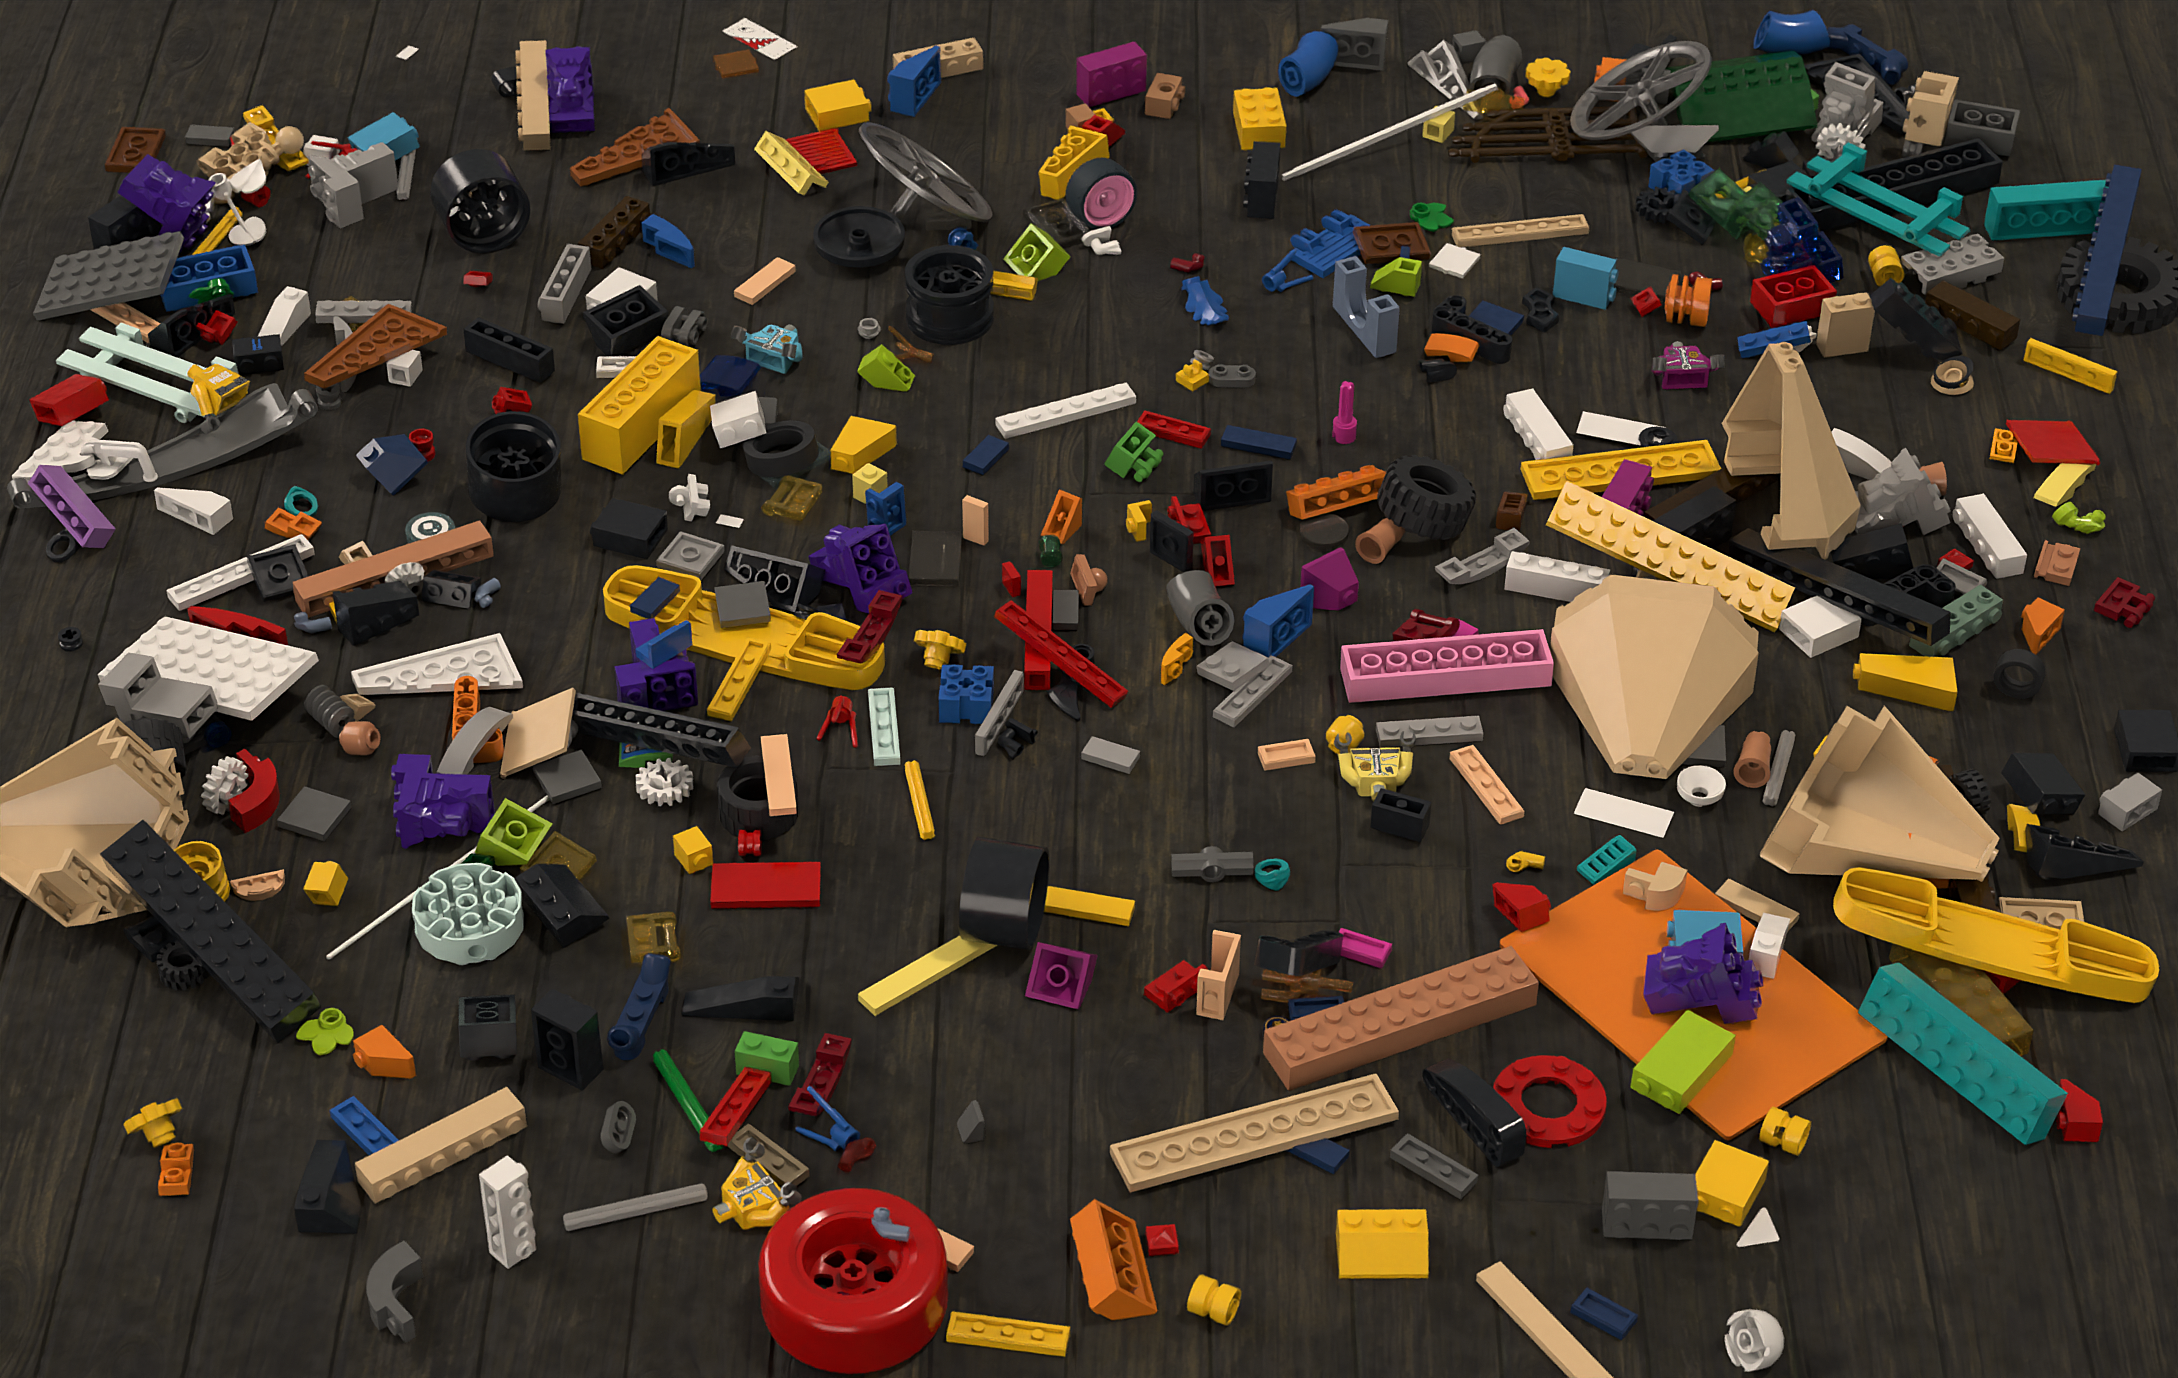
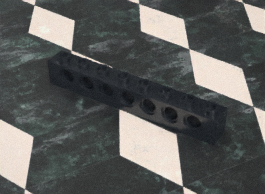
M580 693L575 695L572 720L577 724L578 733L734 768H738L751 749L739 727Z

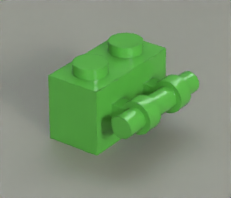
M1136 421L1115 445L1104 465L1122 478H1125L1133 468L1136 470L1135 480L1141 482L1150 476L1152 468H1156L1161 463V458L1164 454L1160 449L1154 451L1149 447L1156 435Z

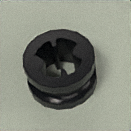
M797 603L799 609L794 613V616L806 620L811 614L818 613L819 609Z
M66 627L58 633L60 647L64 651H75L83 644L81 631L76 627Z

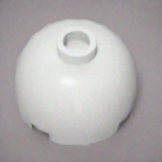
M1750 1309L1736 1312L1729 1318L1727 1325H1731L1730 1334L1725 1335L1727 1352L1736 1366L1742 1364L1745 1371L1760 1370L1771 1366L1781 1356L1784 1337L1778 1321L1772 1315L1761 1310Z

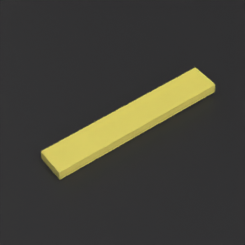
M958 936L858 993V1001L876 1016L997 945L962 940Z

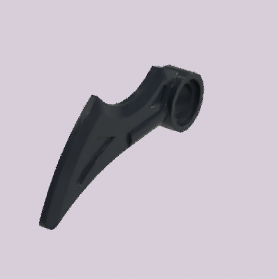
M1077 644L1072 647L1081 655H1087V659L1094 664V649L1090 645ZM1061 669L1062 678L1055 687L1047 690V694L1059 709L1080 721L1078 707V688L1080 683Z

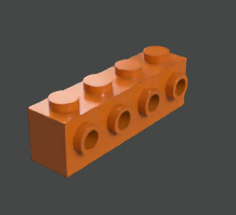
M1367 465L1361 467L1358 472H1341L1338 474V477L1333 479L1325 477L1317 479L1315 484L1295 485L1293 490L1286 491L1290 515L1303 520L1377 499L1386 471L1375 468L1374 465Z

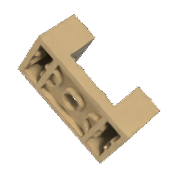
M1924 71L1922 78H1917L1916 92L1913 98H1909L1906 111H1910L1909 119H1905L1903 125V132H1906L1905 140L1941 146L1956 96L1959 77Z

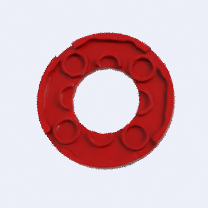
M1542 1055L1519 1059L1507 1066L1498 1075L1493 1089L1523 1119L1527 1130L1526 1143L1551 1148L1552 1144L1567 1143L1568 1146L1581 1143L1600 1128L1605 1117L1606 1093L1599 1079L1586 1067L1564 1056ZM1549 1081H1555V1084H1564L1572 1090L1571 1093L1575 1094L1577 1098V1105L1571 1113L1564 1117L1555 1119L1543 1118L1530 1112L1523 1104L1521 1094L1527 1086L1530 1087L1534 1082L1545 1084Z

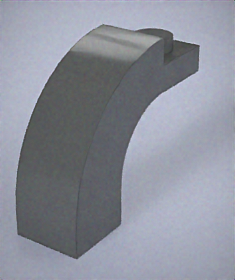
M405 1241L387 1250L375 1262L367 1279V1296L370 1314L377 1329L380 1331L388 1326L393 1335L398 1334L407 1343L416 1337L413 1317L396 1299L402 1290L423 1278L421 1258Z

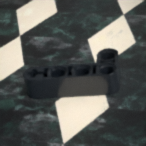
M1459 295L1449 296L1433 310L1431 329L1433 334H1450L1474 340L1479 344L1475 354L1494 363L1504 364L1511 359V335L1467 316L1466 299Z
M1928 564L1919 565L1884 583L1887 586L1940 608L1953 602L1956 584L1953 580L1934 566ZM1860 617L1862 618L1861 624L1863 625H1877V623Z
M1321 930L1291 941L1272 936H1259L1254 964L1257 967L1287 975H1306L1340 962L1344 935L1336 931Z

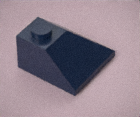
M405 434L374 438L356 455L369 472L393 496L429 463Z

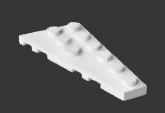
M500 633L351 671L352 680L359 695L454 691L455 681L462 676L476 678L479 690L523 688L522 679Z

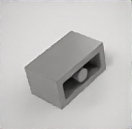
M2137 773L2129 779L2125 778L2119 785L2111 790H2106L2102 794L2098 814L2119 830L2124 831L2158 809L2162 789Z

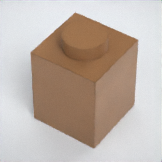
M1086 103L1067 108L1066 128L1068 129L1070 126L1082 128V125L1095 115Z

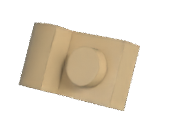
M1661 862L1654 876L1628 868L1624 879L1623 894L1646 901L1645 909L1660 911L1669 909L1677 904L1685 889L1687 869Z

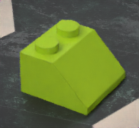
M1031 223L1003 259L1018 275L1037 277L1038 281L1057 275L1070 256L1047 232Z
M505 798L481 834L475 853L494 856L495 864L498 866L528 864L550 830L552 823Z

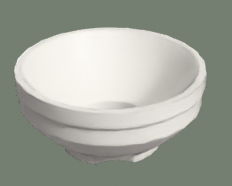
M1691 766L1681 771L1678 775L1677 789L1680 796L1694 806L1702 807L1713 804L1722 798L1725 791L1726 782L1724 777L1713 768ZM1702 792L1707 797L1693 796V793Z

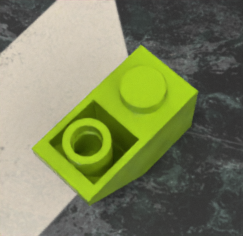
M1402 257L1397 258L1376 271L1370 288L1415 297L1421 282L1422 261Z
M882 344L863 357L857 370L873 387L905 392L910 389L915 377L911 370Z

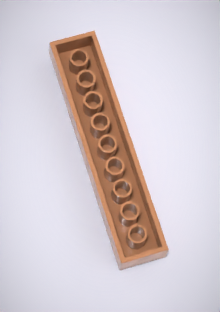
M1509 946L1264 1030L1263 1054L1288 1091L1535 1006L1539 982L1514 948Z

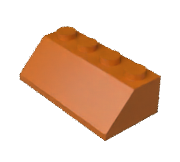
M1094 1199L1070 1218L1073 1230L1072 1235L1076 1242L1078 1260L1081 1264L1084 1276L1083 1282L1087 1289L1088 1303L1091 1310L1111 1320L1155 1314L1158 1310L1136 1222Z

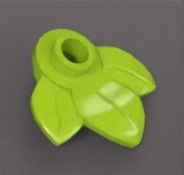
M328 1008L321 1012L319 1019L305 1022L298 1030L296 1037L299 1040L312 1041L314 1052L317 1055H326L331 1053L338 1043L343 1045L350 1044L354 1033L352 1027L346 1024V1017L339 1009Z

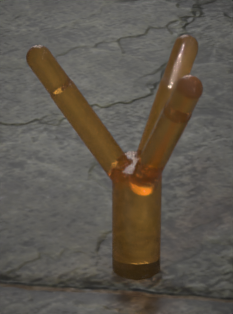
M892 326L888 327V330L902 342H896L895 345L908 352L896 355L895 357L898 360L915 357L930 363L932 362L933 353L914 348Z

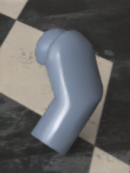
M493 578L478 587L475 593V601L479 602L481 607L485 608L493 602L492 597L489 595L501 588L499 581Z
M299 612L294 615L296 621L294 625L297 629L312 634L332 629L329 617L308 620L306 612Z
M876 1208L874 1210V1217H872V1224L879 1235L883 1238L907 1242L910 1235V1227L893 1224L891 1219H889L890 1211L887 1208Z

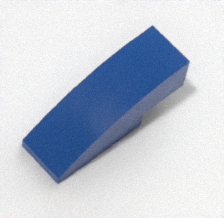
M654 214L642 222L643 241L655 246L656 254L690 268L695 266L693 246L678 228Z

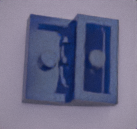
M716 355L700 374L701 390L717 388L720 396L740 395L761 367L758 363L744 358Z

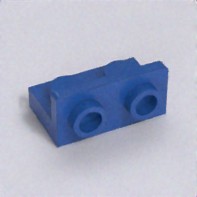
M895 482L880 493L870 488L865 491L868 525L886 524L890 535L906 525L903 485Z

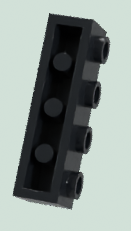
M479 317L463 329L465 348L468 353L540 383L555 371L553 348Z

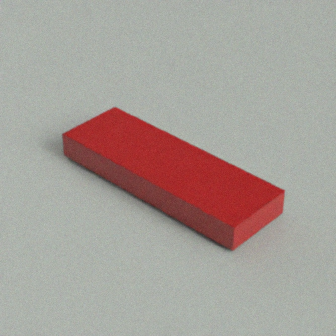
M1144 411L1137 421L1154 433L1156 437L1200 449L1203 448L1211 435V428L1149 411Z

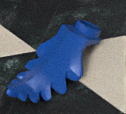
M1197 276L1182 281L1183 287L1181 289L1187 290V294H1189L1185 309L1188 312H1195L1193 320L1202 319L1200 324L1204 325L1207 323L1208 326L1229 320V316L1225 314L1227 312L1226 308L1220 306L1223 303L1222 297L1210 288L1208 280L1201 281L1200 277Z

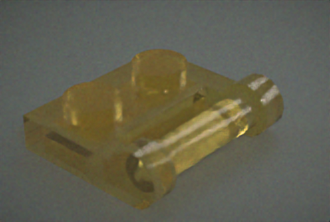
M788 475L784 476L779 483V488L771 499L766 500L762 505V511L768 516L778 514L802 521L821 495L822 484ZM788 491H791L785 498L783 503H780V501L783 499Z
M673 912L626 916L632 963L643 962V957L647 953L668 956L671 962L678 961L681 958L680 947L677 946L675 935L677 921ZM657 926L664 928L666 943L664 946H658L655 929Z

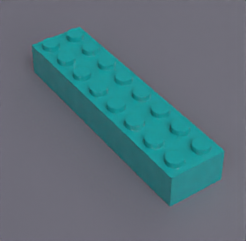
M1901 963L1879 967L1858 1013L2024 1145L2045 1139L2068 1093Z

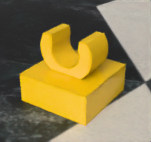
M1194 359L1193 364L1189 366L1187 364L1184 365L1183 370L1176 373V381L1189 390L1194 391L1209 382V374L1202 370V363Z

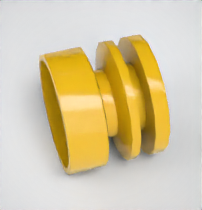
M191 841L174 849L225 902L229 897L230 885L219 849L213 844L204 841Z

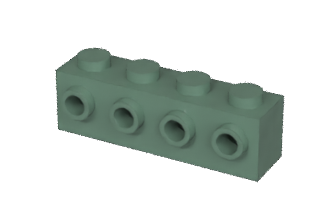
M1979 585L1943 607V609L1951 612L1950 634L1932 646L1910 638L1909 646L1926 657L1944 656L1955 646L1963 644L1974 634H1979L1985 627L1996 623L2002 615L2003 599L1982 585Z

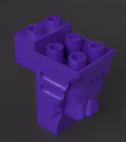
M590 48L545 49L551 133L595 131L594 86Z
M147 154L124 178L118 193L163 224L158 236L167 232L174 233L180 231L184 237L179 251L180 255L185 248L189 250L196 241L195 237H201L208 228L205 225L209 218V215L205 213L207 210L205 204H208L214 196L212 189L215 182L198 177L192 179L188 175L183 174L182 171H175L165 161L159 162V160Z
M839 524L830 529L829 534L825 536V547L808 556L811 565L826 570L823 581L850 588L856 610L869 614L868 605L878 590L902 595V599L913 593L907 572L899 567L886 524L868 525L863 528L854 527L852 529Z
M654 618L629 622L633 663L615 666L618 702L659 711L698 705L695 663L689 661L687 649L652 669L636 657L635 649L660 634L658 624H656Z
M399 754L397 764L392 765L391 778L392 781H396L394 798L399 800L394 802L393 816L398 818L396 836L401 837L402 848H408L413 844L420 843L424 838H433L437 835L442 838L446 834L466 836L469 829L476 833H481L495 815L491 775L433 773L431 755Z
M1720 923L1718 927L1704 933L1700 939L1687 941L1681 946H1664L1658 954L1648 955L1643 995L1651 1014L1717 1005L1724 1024L1757 1019L1758 1007L1762 1006L1759 988L1763 987V976L1760 970H1756L1753 960L1744 961L1743 954L1737 951L1734 933L1729 932L1726 923Z

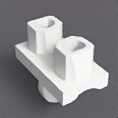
M688 474V485L686 487L677 485L669 492V499L671 503L683 506L685 520L692 521L694 515L707 516L710 501L706 500L708 485L697 483L696 475Z

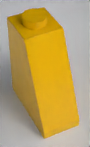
M850 416L830 450L831 469L854 474L867 463L873 462L897 445L896 425Z

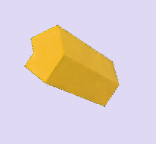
M993 271L994 283L991 294L1033 300L1037 289V277Z

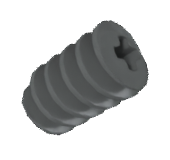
M319 685L312 689L304 701L305 710L336 738H339L341 731L348 722L355 721L354 710L342 701L327 685Z

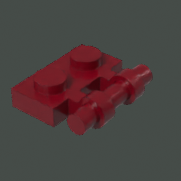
M2117 577L2095 603L2094 611L2116 621L2120 616L2126 617L2124 625L2132 628L2134 625L2139 624L2143 619V614L2149 612L2153 607L2155 596L2152 593H2147L2144 596L2139 593L2140 586Z

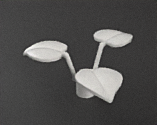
M258 159L246 166L230 180L223 173L212 175L209 178V181L213 180L215 182L212 192L216 198L227 200L240 223L230 230V241L236 246L243 244L248 246L262 240L266 234L264 222L258 217H251L243 222L230 198L232 190L236 193L242 191L245 194H249L259 190L265 184L266 174L261 160ZM214 196L208 204H205L207 207L205 213L209 215L207 222L211 218L210 212L214 211Z

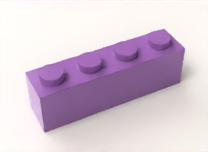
M39 465L29 480L28 485L82 547L104 548L116 530L114 526L61 466Z

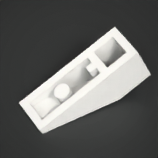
M287 286L275 299L258 336L280 334L282 346L311 315L308 292Z
M156 488L154 490L158 510L212 535L233 520L230 500L211 491Z
M1763 913L1750 949L1749 960H1753L1756 970H1760L1764 977L1772 979L1775 977L1790 924L1789 918Z

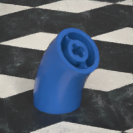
M1814 10L1793 15L1769 11L1760 23L1754 40L1755 49L1770 54L1795 51L1799 55H1805L1830 46L1825 24Z
M1314 31L1307 33L1300 39L1297 49L1291 55L1281 59L1278 74L1280 82L1287 93L1298 97L1312 90L1325 80L1337 59L1338 44L1336 40L1325 32Z

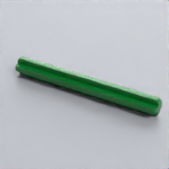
M661 1049L653 1054V1062L700 1135V1130L709 1117L668 1052ZM704 1141L711 1152L723 1148V1145H715Z

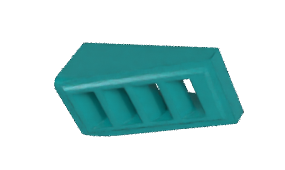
M1618 835L1579 864L1577 871L1595 885L1635 862L1636 848L1621 835ZM1592 867H1595L1600 872L1597 873Z

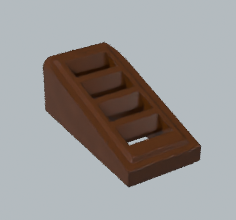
M1503 492L1497 510V529L1510 530L1515 528L1517 531L1520 530L1528 499L1527 494Z

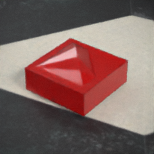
M470 271L464 275V284L472 287L487 286L492 282L491 272Z
M1651 287L1630 298L1642 317L1662 305Z
M1954 548L1939 558L1937 564L1938 566L1944 558L1969 570L1973 567L1974 560Z
M1010 561L1002 563V583L1010 595L1016 597L1021 593V576Z
M1175 1224L1146 1227L1145 1234L1149 1256L1177 1254L1179 1252Z

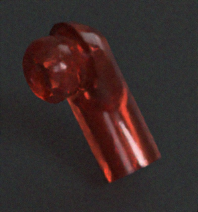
M865 1137L850 1142L838 1163L839 1169L849 1172L856 1160L872 1155L876 1148L875 1141L870 1137Z

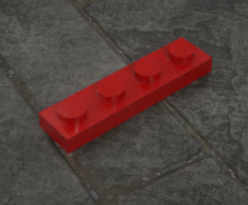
M744 1067L701 1128L700 1140L715 1145L727 1146L772 1082L771 1072Z

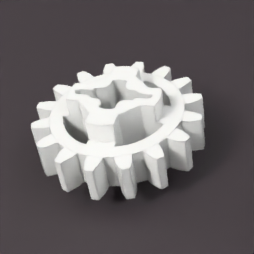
M1839 123L1836 128L1833 124H1830L1829 128L1825 127L1817 138L1816 148L1820 149L1818 156L1824 155V159L1839 158L1842 155L1843 146L1848 142L1864 149L1865 144L1861 143L1863 137H1857L1858 131H1850L1849 125L1843 128L1842 124Z
M226 756L225 760H219L217 767L212 766L211 775H206L208 781L202 786L205 792L201 794V797L205 799L202 804L207 807V810L224 815L225 811L230 812L228 800L242 793V789L247 787L245 779L248 777V774L245 773L247 766L243 765L242 761Z
M667 758L666 762H662L660 759L656 760V764L647 762V768L640 767V774H636V791L640 793L641 799L648 798V804L657 801L658 806H662L663 802H667L669 806H672L674 800L682 802V796L689 797V790H693L692 771H689L688 765L681 766L680 760L671 763V758Z

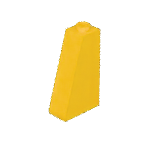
M693 390L659 418L657 464L678 469L681 467L712 421L710 406L715 404V394Z
M1860 653L1858 664L1853 666V679L1858 680V690L1942 710L1954 711L1957 685L1953 658Z

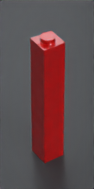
M1027 570L1026 612L1052 631L1053 570ZM1025 641V690H1049L1051 661Z

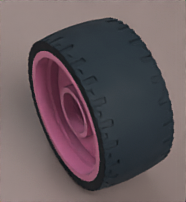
M1094 158L1079 166L1069 179L1065 194L1066 202L1073 214L1090 228L1095 230L1106 226L1113 228L1123 222L1130 215L1132 209H1134L1138 194L1137 185L1131 175L1115 161L1109 158Z

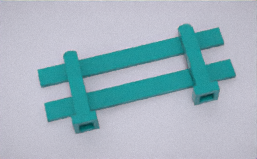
M1849 142L1843 146L1842 155L1833 163L1819 156H1816L1807 163V168L1819 173L1813 179L1796 172L1786 182L1939 257L1950 249V245L1928 235V232L1935 228L1960 240L1970 230V228L1947 218L1950 216L1955 219L1960 215L1963 196L1943 187L1938 193L1937 201L1929 208L1915 203L1852 173V170L1857 173L1864 170L1867 151ZM1837 182L1915 220L1910 224H1905L1831 187Z

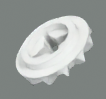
M409 562L400 564L388 573L385 583L402 581L412 590V587L420 585L425 571L419 563Z

